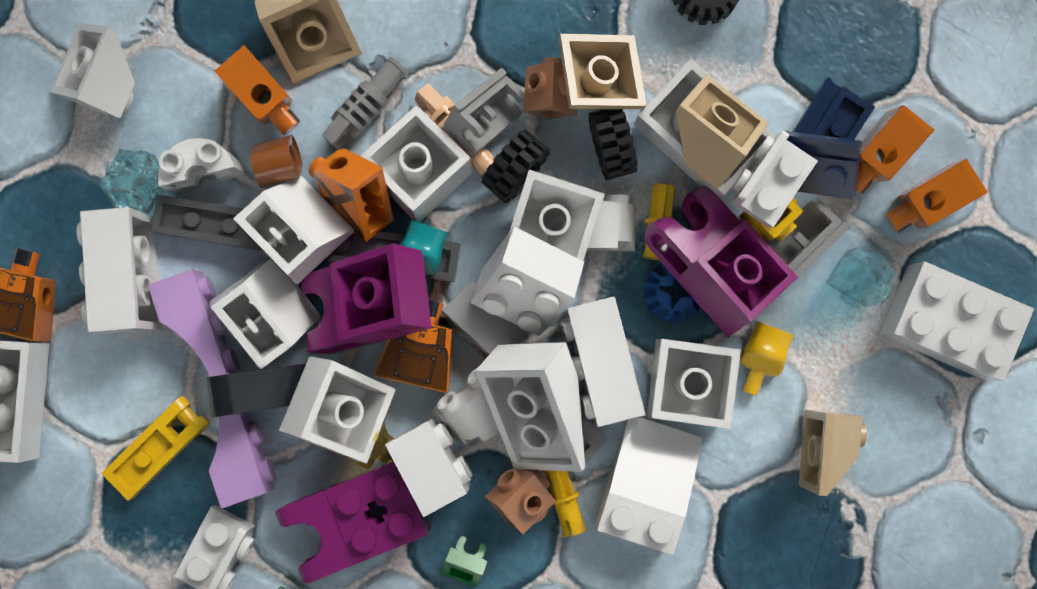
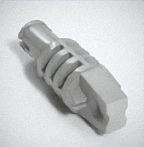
M392 57L387 59L388 61L369 82L366 80L361 82L357 89L353 90L350 97L346 98L342 106H339L330 117L333 122L322 136L335 149H341L352 137L356 140L366 130L365 128L387 106L388 100L386 97L408 75L407 70Z

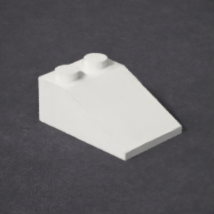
M566 342L497 345L475 372L514 469L582 472L585 468L579 382Z
M641 417L628 419L594 522L597 531L674 555L687 513L703 437Z

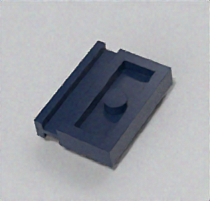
M828 77L818 89L792 132L855 140L875 106L847 88L839 87Z
M785 131L789 134L787 141L818 161L797 192L849 200L856 196L860 166L859 155L860 148L862 147L861 140Z

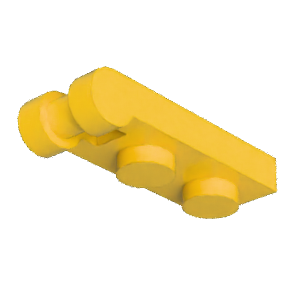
M184 396L175 400L101 473L127 501L133 500L210 425V422L203 415L198 417L190 409L192 404ZM176 419H179L186 426L180 434L170 426Z

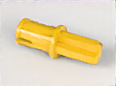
M666 183L654 184L649 218L644 220V223L648 224V226L657 219L663 217L672 218L675 187ZM645 243L643 258L659 260Z
M544 470L546 479L550 483L551 495L556 500L553 505L560 522L562 536L570 537L571 532L573 536L585 532L587 528L584 525L577 502L579 492L574 491L569 472Z

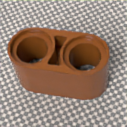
M293 135L254 145L250 154L252 170L261 188L295 179L301 175L303 163Z

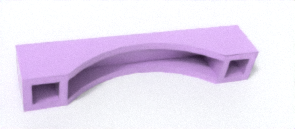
M189 270L148 284L159 322L175 331L193 348L205 365L210 377L232 374L240 370L237 355L232 348L228 349L224 337L228 333V328L210 307V301L216 297V292L208 276H204L203 272ZM250 412L219 416V435L216 453L211 463L209 474L221 509L275 489L273 481H276V472L271 460L264 457L261 444H264V436L260 425L257 422L253 423Z

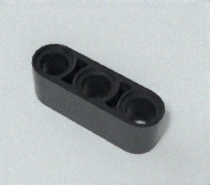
M306 364L206 377L211 417L289 406Z

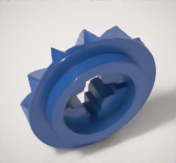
M662 264L656 267L645 281V303L651 313L663 321L671 323L686 321L697 314L701 307L690 295V297L677 298L676 303H673V308H670V295L663 290H659V287H671L676 278ZM680 284V285H679L680 289L683 290V291H685V293H688V292L684 289V287Z

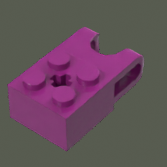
M701 186L689 192L682 203V213L691 226V230L684 228L671 217H663L647 227L644 240L655 256L729 338L753 321L798 276L746 219L741 222L710 188Z
M392 243L330 263L329 267L310 272L301 281L302 295L311 293L322 298L325 307L324 318L320 325L306 333L308 353L326 355L340 353L432 328L422 250Z
M393 460L290 502L275 511L281 526L289 527L295 524L306 523L313 526L320 534L321 548L319 552L306 559L298 568L300 579L305 584L428 535L432 528L428 517L422 516ZM371 501H376L378 506H386L387 511L382 515L383 518H379L378 515L372 513L371 508L374 505Z

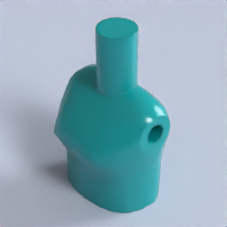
M410 219L406 234L400 245L422 250L425 275H433L438 270L443 247L449 232Z

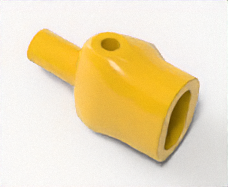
M755 322L751 336L740 354L741 364L750 370L742 391L757 396L764 376L777 377L783 372L788 349L794 335L764 323Z

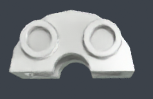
M204 138L186 139L174 145L170 150L164 151L159 159V187L172 193L199 187V180L206 173L210 175L215 174L216 178L220 181L246 175L241 162L215 141Z
M628 195L606 196V201L602 202L587 251L635 252V206L629 204Z
M477 368L468 376L467 382L469 385L465 390L458 394L455 392L445 394L439 400L437 406L431 410L446 424L457 439L465 445H468L469 440L476 437L486 441L499 432L475 371Z

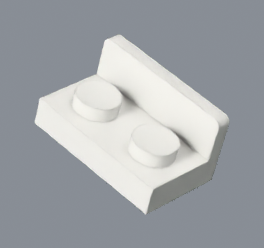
M783 130L774 138L768 135L754 154L759 160L752 171L745 168L732 186V189L737 193L731 200V203L769 229L775 226L818 162L787 141L789 134Z
M217 505L211 506L174 577L197 589H230L236 578V574L232 570L237 560L243 561L254 544L255 539L251 538L250 535L255 525L221 509Z

